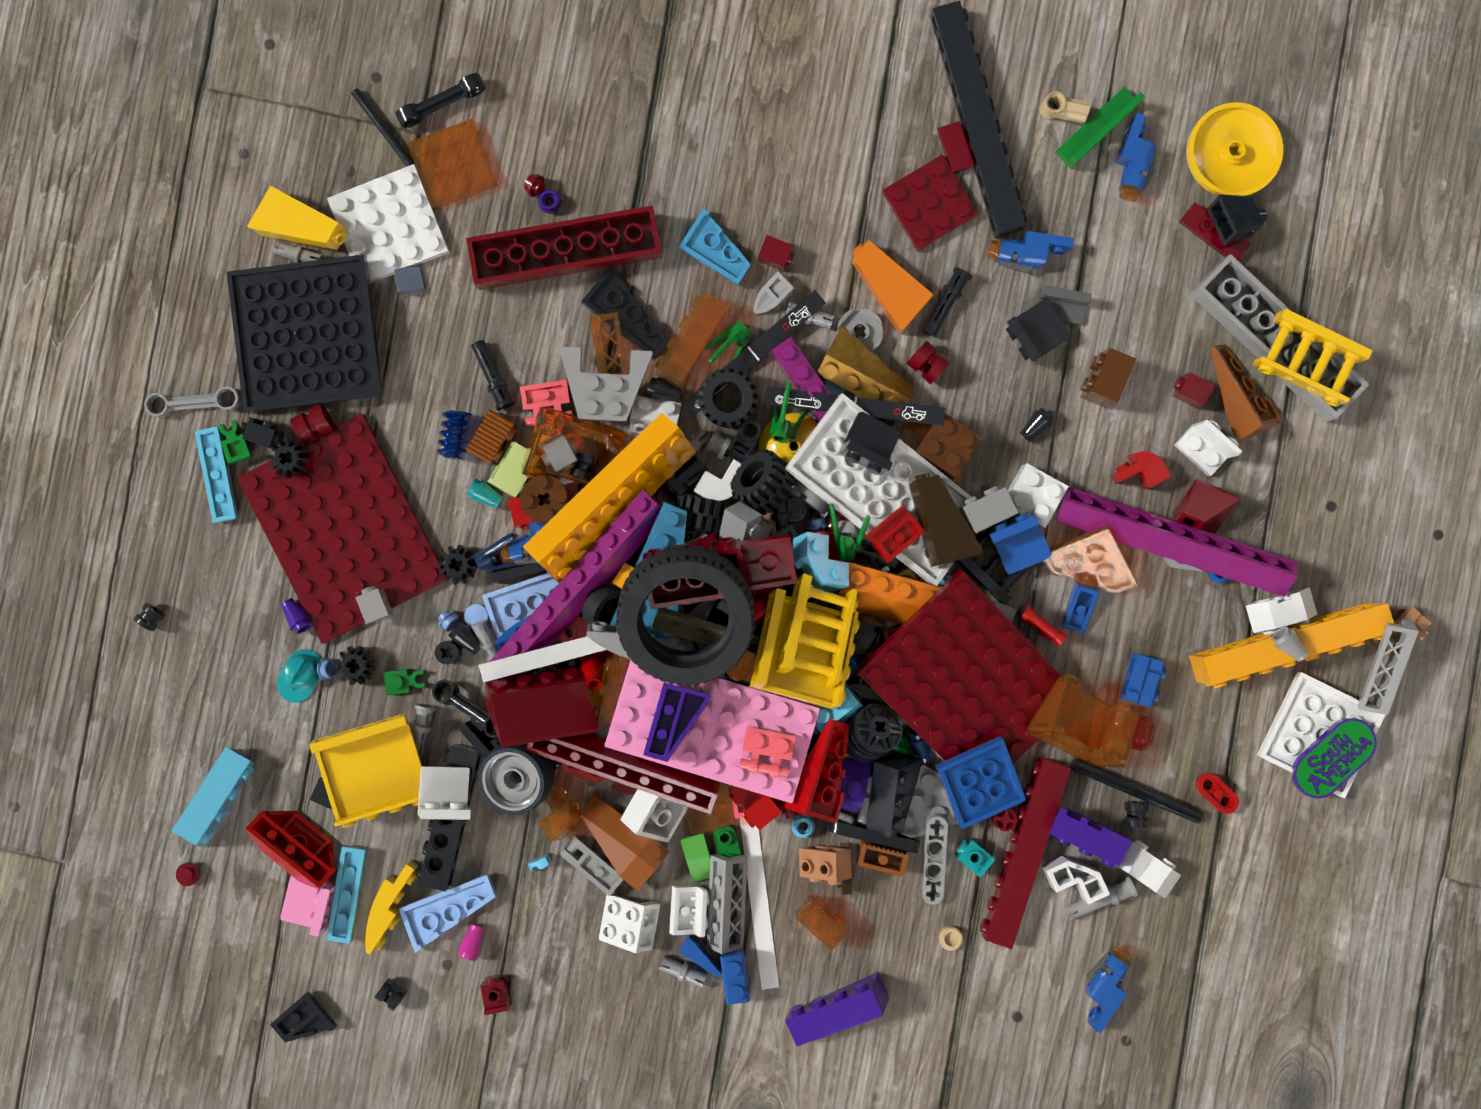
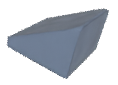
M419 266L394 269L398 291L402 295L425 290Z

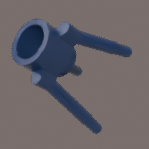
M513 533L506 535L491 546L474 554L475 562L481 571L487 569L489 573H492L496 570L524 566L516 565L514 562L495 565L498 562L495 552L515 540Z

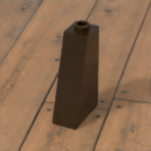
M929 473L915 476L916 481L908 485L918 522L925 531L922 537L930 566L934 567L983 554L980 544L939 475L930 477Z

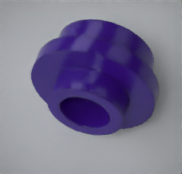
M545 190L538 198L540 209L548 214L557 212L562 204L560 195L554 190ZM548 199H553L554 204L548 206L546 205V201Z

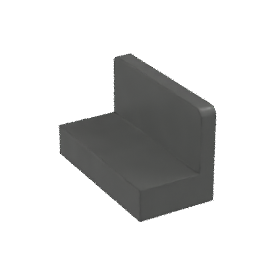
M1045 286L1040 291L1039 302L1044 299L1049 300L1064 323L1082 325L1086 306L1091 303L1092 293Z

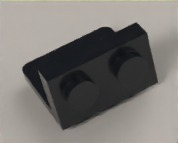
M1047 299L1042 300L1019 316L1008 320V328L1005 329L1012 341L1016 339L1021 347L1018 350L1024 360L1029 359L1031 363L1069 340L1071 336L1056 310Z
M859 412L840 448L839 454L845 456L852 463L864 466L872 474L882 475L888 472L893 464L889 458L898 442L900 432L865 412Z

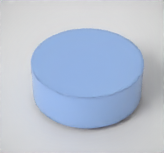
M474 604L466 609L464 618L466 623L472 626L484 619L487 623L489 615L486 607Z

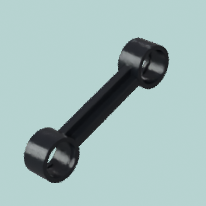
M472 73L463 77L459 84L418 104L410 103L400 107L395 114L402 128H410L419 124L423 117L464 97L473 98L485 91L486 86L479 73Z
M442 679L433 686L432 696L437 702L444 705H453L481 724L488 737L499 740L498 736L492 733L493 723L489 713L460 694V689L455 683ZM450 685L451 693L449 697L442 700L441 692L443 688Z

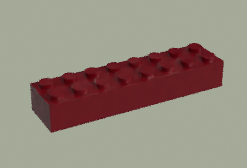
M653 205L466 238L473 282L478 290L663 258Z

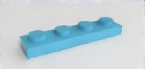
M219 427L194 431L212 522L221 523L239 519L229 466L221 445L223 436Z
M349 845L342 846L327 940L348 944L353 941L368 848Z

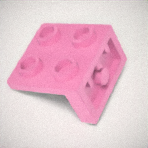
M290 876L280 919L311 927L309 935L319 937L327 930L336 883L326 881L318 890Z

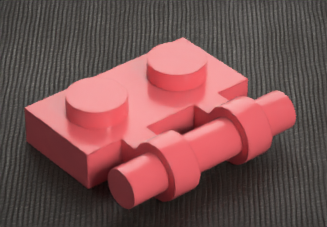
M567 380L520 386L523 410H533L534 414L532 417H525L527 427L534 426L535 421H538L539 427H543L544 424H547V418H550L552 423L556 422L557 424L573 420L572 410L565 412L562 410V405L571 404ZM554 406L555 413L542 415L541 408Z
M747 726L742 751L751 752L752 755L751 760L741 758L739 768L747 769L749 773L754 774L756 772L770 774V777L778 778V776L788 778L790 768L782 767L780 763L781 759L791 761L796 736ZM759 754L774 757L773 764L758 762Z

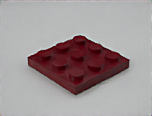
M943 154L886 187L881 192L917 252L978 215Z

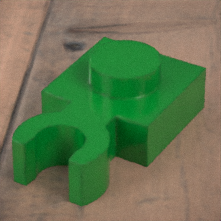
M231 420L233 427L230 431H227L226 425H219L220 432L226 435L227 438L221 441V445L228 464H234L253 457L249 442L242 439L244 434H238L240 425L236 420Z
M409 669L383 672L386 695L412 692L411 685L416 688L427 686V683H419L417 681V676L425 674V670H417L412 675H409Z

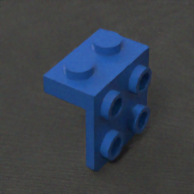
M1029 512L1022 513L1015 517V521L1008 524L1006 521L998 523L992 527L993 530L989 531L1005 570L1009 574L1051 557L1050 549L1034 513L1030 515Z

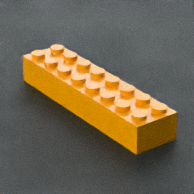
M661 413L540 529L523 548L560 583L642 490L653 495L696 451L681 429Z
M1367 602L1310 619V623L1298 626L1293 624L1286 627L1294 630L1305 648L1309 651L1308 656L1305 658V661L1319 658V654L1323 652L1328 654L1343 651L1342 647L1350 645V647L1364 645L1367 639L1381 640L1387 622L1394 624L1388 603ZM1262 633L1189 655L1196 682L1206 686L1213 685V688L1228 685L1227 681L1236 679V681L1249 679L1252 673L1266 674L1273 672V667L1281 665L1282 668L1294 666L1297 663L1296 659L1274 646L1272 641L1274 633L1268 635Z

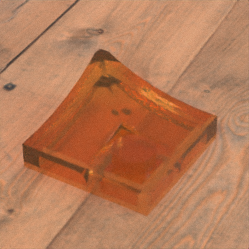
M721 782L711 814L690 807L685 812L691 836L737 823L727 785Z

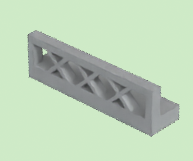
M1402 619L1401 625L1387 622L1358 703L1359 710L1384 715L1389 714L1419 632L1413 621ZM1392 631H1397L1394 644H1392L1389 640ZM1390 653L1387 664L1384 665L1382 658ZM1383 673L1379 686H1377L1374 682L1375 678ZM1375 695L1374 705L1366 704L1368 698Z
M720 854L711 855L707 948L720 954L743 949L748 858L745 855L730 858ZM739 863V870L734 876L733 864ZM735 886H737L738 893L734 897V899H732V891L735 888ZM734 909H736L737 916L735 917L733 922H731V914L734 911ZM735 932V943L729 944L730 936Z

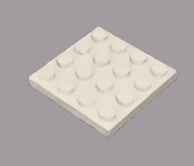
M414 164L327 198L335 220L348 229L344 243L349 256L362 254L367 256L370 284L394 275V269L414 267L450 253Z
M1297 672L1256 756L1293 773L1292 767L1296 758L1338 720L1346 718L1362 720L1371 726L1376 735L1385 715L1359 710V700L1302 672ZM1358 771L1333 794L1345 799Z

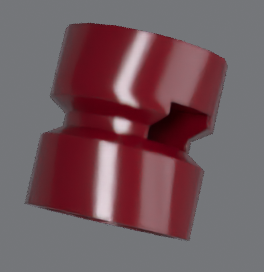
M927 340L906 362L915 372L921 371V377L930 385L951 363L943 354L937 355L936 348Z
M322 404L309 409L307 415L301 413L290 419L295 434L305 446L317 441L318 435L324 437L336 431L329 412Z

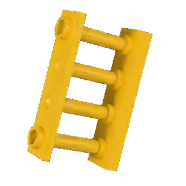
M1286 308L1277 312L1273 322L1279 324L1280 328L1267 357L1257 358L1252 364L1259 367L1258 370L1264 374H1274L1324 398L1323 401L1328 405L1337 406L1348 403L1350 398L1340 393L1354 364L1368 360L1373 350ZM1294 331L1301 335L1302 340L1289 367L1286 368L1276 363V360L1289 332ZM1311 342H1316L1323 345L1322 348L1324 350L1309 379L1297 372ZM1337 352L1344 355L1345 362L1332 389L1320 384L1319 381L1332 354Z
M803 573L796 578L797 583L794 584L776 672L786 674L795 667L828 676L826 686L832 687L841 682L844 676L842 665L852 616L858 607L859 600L856 598L858 590L852 589L843 597L816 589L811 584L812 576ZM812 597L842 606L840 620L808 611L806 607L807 600ZM807 620L837 629L835 643L803 634V631H801L802 623ZM802 643L832 652L830 666L798 657V654H796L797 646Z

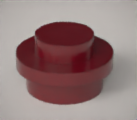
M530 174L524 183V190L531 197L540 195L545 189L544 177L540 174Z
M183 863L176 870V879L183 886H192L200 879V869L194 863Z

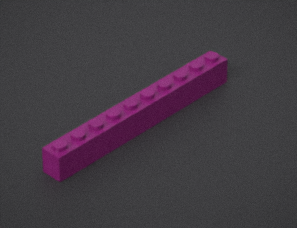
M1072 487L1067 488L1058 505L1055 521L1066 526H1072L1087 533L1105 537L1111 541L1139 548L1154 555L1163 556L1178 563H1184L1227 579L1230 578L1248 586L1266 590L1272 594L1285 597L1298 577L1297 561Z
M642 490L489 662L551 646L582 612L584 602L589 594L596 588L606 585L648 538L662 505L654 497ZM528 671L502 678L518 677L519 675H525Z

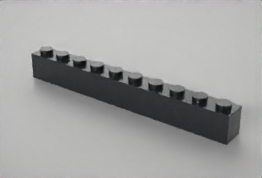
M960 0L935 7L930 15L931 23L960 123L975 164L974 171L994 239L1019 232L1025 227L1027 217L1024 209H1021L1019 205V189L1017 186L1014 187L1012 181L1014 177L1011 164H1007L1005 157L1007 156V148L1005 143L1001 142L999 133H1001L1000 124L997 119H994L992 112L994 111V103L992 98L988 97L986 91L988 88L987 79L980 71L981 58L978 52L975 53L973 47L975 43L972 30H968L966 23L968 22L967 10L962 8Z

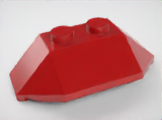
M261 811L245 828V831L265 855L301 883L319 890L336 871L333 841L297 811Z

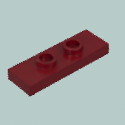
M1196 202L1190 206L1179 221L1181 225L1223 257L1231 254L1238 261L1251 245L1246 240L1224 246L1208 211Z

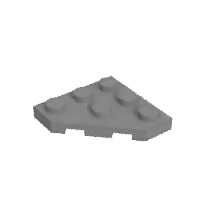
M923 764L911 801L906 825L903 832H901L909 838L925 834L926 818L932 813H941L946 818L948 827L958 824L938 772ZM935 820V824L931 825H933L934 831H936L942 824H940L939 820Z

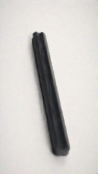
M1074 758L1071 762L1070 768L1075 772L1199 824L1203 818V813L1199 810L1080 759Z

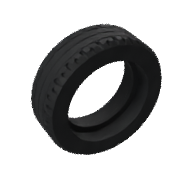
M693 545L664 548L663 550L656 551L655 554H650L640 564H637L623 584L616 616L619 640L631 661L638 665V668L643 670L644 673L652 675L653 678L677 685L706 683L729 672L743 658V654L747 652L755 627L754 601L751 589L743 573H741L738 567H734V563L729 561L728 558L720 556V553ZM680 578L696 579L712 585L721 592L728 606L729 620L724 634L713 644L693 651L675 650L662 645L648 633L643 620L644 605L653 589L662 583Z

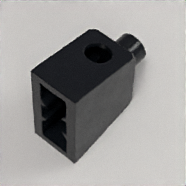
M1221 194L1206 208L1224 246L1252 237L1267 220V211L1263 208L1258 209L1253 198L1250 196Z

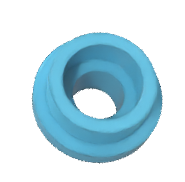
M801 814L793 819L792 831L797 837L807 838L813 834L815 823L810 816ZM801 822L808 824L805 830L799 828Z

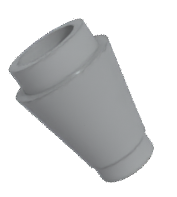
M1281 627L1273 634L1272 641L1274 646L1298 662L1308 656L1309 651L1293 629Z

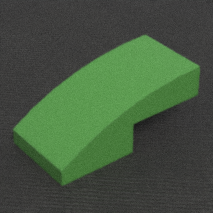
M704 832L681 838V844L693 883L709 879L711 855Z

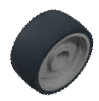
M528 743L501 747V744L498 745L485 757L479 768L478 783L481 794L490 806L501 813L520 815L533 810L546 799L554 785L555 766L552 759L526 750Z

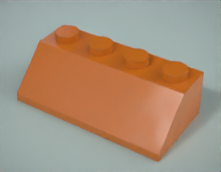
M845 561L849 563V587L838 590L836 595L844 597L847 592L856 589L858 590L856 598L859 600L857 612L860 614H872L882 620L903 625L941 587L851 561Z

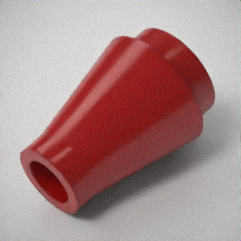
M595 655L587 656L583 659L580 669L587 682V687L591 690H596L601 687L604 663Z

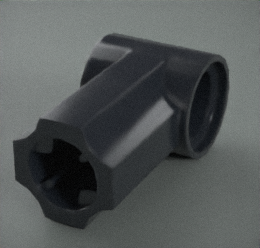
M694 456L678 469L671 478L667 479L661 487L676 502L677 497L685 495L690 490V486L698 481L704 472H708V470Z

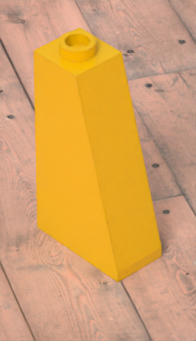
M272 186L269 187L247 226L264 237L332 250L339 248L345 241L348 229L339 222Z

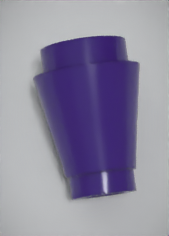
M293 598L287 599L281 604L291 631L301 634L312 626L311 617Z

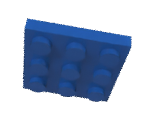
M1001 736L935 765L961 829L1026 801L1005 742Z

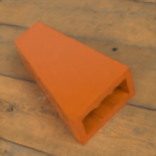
M870 240L865 245L860 243L852 253L854 255L852 264L896 331L901 334L928 303L933 294Z

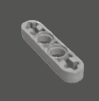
M941 813L930 814L925 822L921 891L925 902L931 905L940 903L944 896L948 824L946 818ZM935 820H939L940 824H942L938 827L939 836L934 835V827L931 825L935 824ZM933 842H939L942 845L941 850L937 853L929 851V845ZM938 865L941 870L937 875H930L927 872L929 866ZM931 882H935L937 893L934 894V897H930L928 893L931 891Z

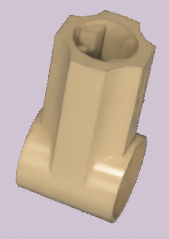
M1051 92L1041 102L1039 111L1046 119L1058 118L1084 124L1089 114L1090 102L1068 98L1060 92ZM1048 102H1054L1057 110L1051 109Z

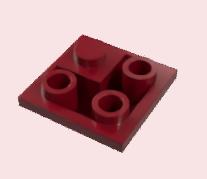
M1196 478L1173 511V521L1209 533H1216L1240 501V496Z

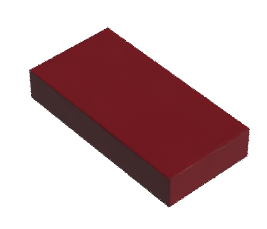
M960 121L937 128L947 163L953 173L974 167L975 164Z

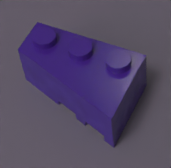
M1064 807L1060 808L1049 834L1057 837V841L1067 846H1070V844L1079 847V852L1089 857L1096 855L1102 858L1101 863L1111 868H1114L1115 865L1122 866L1133 842L1132 839Z

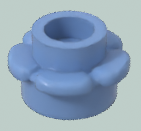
M812 517L807 519L808 526H806V529H811L812 533L825 532V528L829 524L826 523V517Z
M444 611L439 616L438 620L440 622L438 626L444 628L447 632L453 630L460 622L457 611Z
M325 657L318 663L317 673L322 680H331L338 675L336 670L339 669V665L335 663V660Z

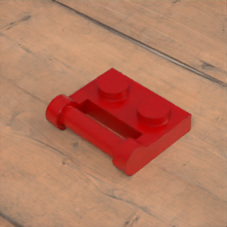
M1022 605L1017 611L1021 617L1019 620L1030 628L1033 625L1040 630L1038 634L1048 642L1053 640L1059 646L1066 639V633L1058 630L1029 605Z

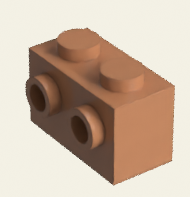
M810 845L799 848L800 877L809 878L810 882H822L825 880L828 881L829 885L842 884L843 880L852 878L851 849L822 845Z

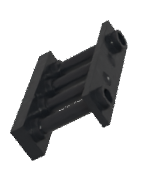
M994 525L978 539L982 549L992 540L989 531L993 530L992 527ZM999 553L985 567L982 566L981 568L974 562L976 560L975 556L956 561L999 603L1007 605L1012 599L1008 595L1009 589L1031 567L1029 566L1012 573L1002 583L999 582L997 584L991 577L995 569L1002 563ZM1039 562L1034 565L1037 568H1042L1045 564L1043 562Z

